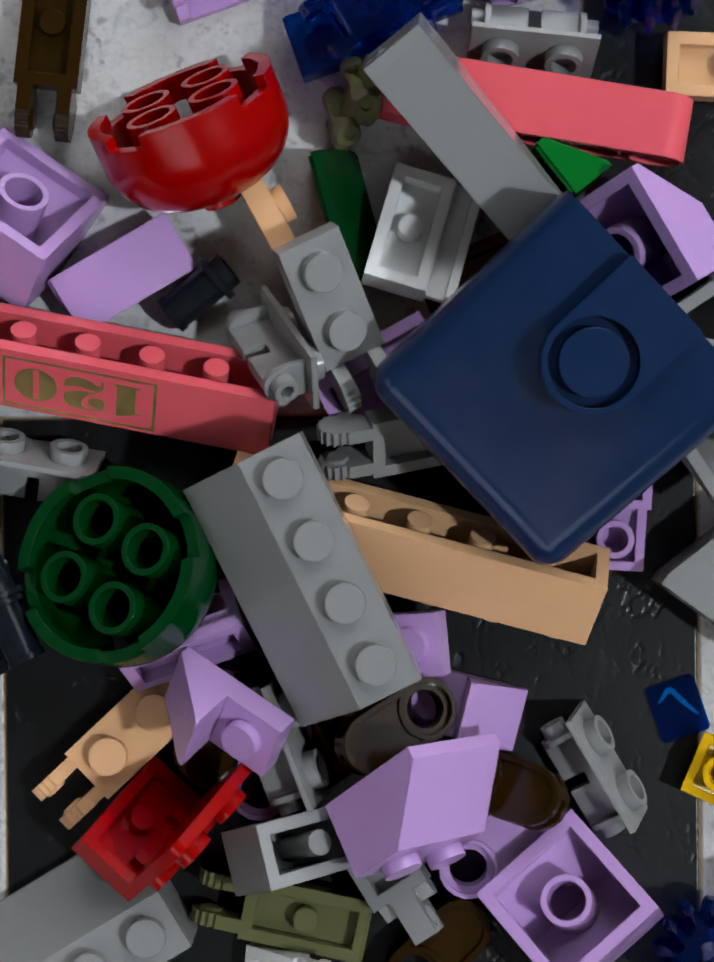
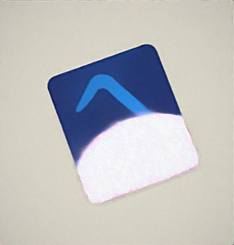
M691 674L646 690L663 742L669 743L707 730L710 727L695 679Z

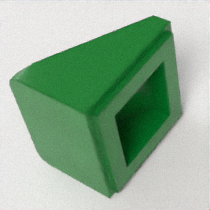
M542 137L537 141L531 151L562 192L568 191L574 197H577L612 167V163L605 159L547 137Z

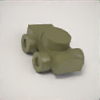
M368 54L364 60L357 56L344 59L339 68L343 81L348 84L346 90L337 86L330 87L322 95V102L329 116L325 125L333 147L340 150L348 151L352 145L356 144L361 138L360 125L372 126L381 112V91L363 70L369 57Z

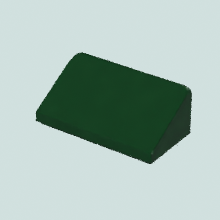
M351 150L310 152L311 156H308L309 166L325 224L332 221L339 226L359 280H361L377 226L358 156Z

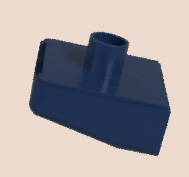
M568 191L562 192L552 199L379 363L374 376L376 393L385 405L532 560L545 565L556 564L566 559L714 432V346L703 336L704 332L633 255H629L584 205Z

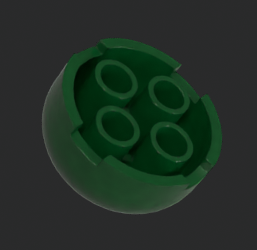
M107 466V470L93 473L77 482L67 480L46 498L26 530L19 553L17 570L24 572L25 593L30 609L25 612V615L37 635L48 646L74 660L103 667L129 668L149 664L165 657L179 648L196 631L205 618L214 597L218 575V560L182 491L142 470L125 466ZM112 636L128 640L129 643L135 642V644L115 650Z

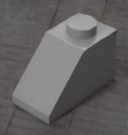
M325 806L317 807L309 812L305 810L221 832L236 897L275 891L351 868Z

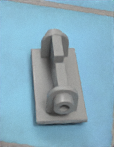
M485 2L484 9L472 7L469 26L470 38L466 58L591 78L601 42V34H598L599 20L587 19L586 12L571 13L542 10L540 26L536 28L528 27L529 8L493 5L489 2Z
M266 285L261 286V305L250 309H236L231 312L225 327L226 336L243 361L248 360L249 370L269 399L288 403L298 395L303 394L313 410L319 409L318 381L325 378V366L321 352L318 353L315 346L311 342L307 343L303 338L290 307H281Z
M0 427V494L25 498L28 493L29 477L39 479L37 501L44 502L56 488L67 480L77 482L86 476L97 473L105 458L106 451L89 449L85 443L74 439H57L50 442L28 438L17 429Z
M277 678L261 689L259 686L251 687V690L295 719L276 763L263 777L259 776L269 805L277 806L281 816L294 813L302 809L304 805L307 812L314 810L330 793L327 787L330 784V772L324 755L319 749H313L305 727L300 726Z
M583 700L577 705L566 723L561 716L549 721L540 728L545 737L541 744L564 781L582 772L587 776L588 781L573 787L571 794L593 831L600 830L604 838H610L620 833L626 827L629 833L632 834L636 832L648 809L645 788L637 774L631 769L626 770L614 750L615 740L606 721L600 715L594 716L586 701Z

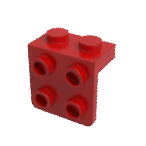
M155 755L144 765L71 849L128 902L148 885L155 892H158L180 867L183 869L188 867L211 841L207 834L217 822L222 824L243 802L247 795L239 786L252 770L240 763L201 798Z

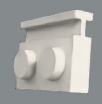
M396 162L361 284L421 302L425 298L443 303L458 289L480 206L464 187L456 185V179Z

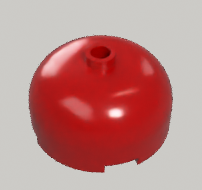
M250 52L241 58L242 66L229 68L228 65H219L216 58L189 66L157 79L125 96L124 99L127 104L122 108V114L111 122L107 115L98 116L89 126L87 135L113 187L133 204L159 213H187L201 209L214 211L236 202L242 192L255 185L272 169L287 141L289 129L288 106L270 58L262 53ZM187 99L193 114L181 119L175 103Z

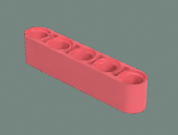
M457 57L525 145L535 146L536 142L542 137H547L597 157L660 167H680L684 164L694 100L689 96L670 91ZM381 92L382 108L378 118L410 126Z

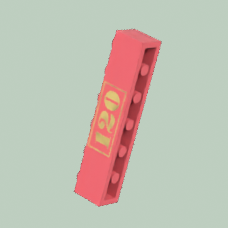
M0 302V405L235 451L239 450L250 454L259 453L270 447L278 415L279 401L271 400L265 395L249 370L248 360L243 361L235 348Z

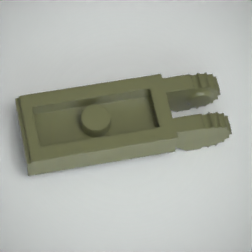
M208 864L200 866L198 882L212 889L235 893L229 867ZM302 882L271 892L246 895L242 913L230 907L214 903H194L189 919L205 927L238 934L237 939L346 962H362L373 911L361 893Z

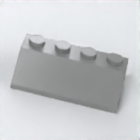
M303 431L183 490L301 727L361 710L422 680L420 666Z
M76 854L0 900V962H167L192 947L198 925L190 921V912L170 880L158 892H155L148 885L128 902Z

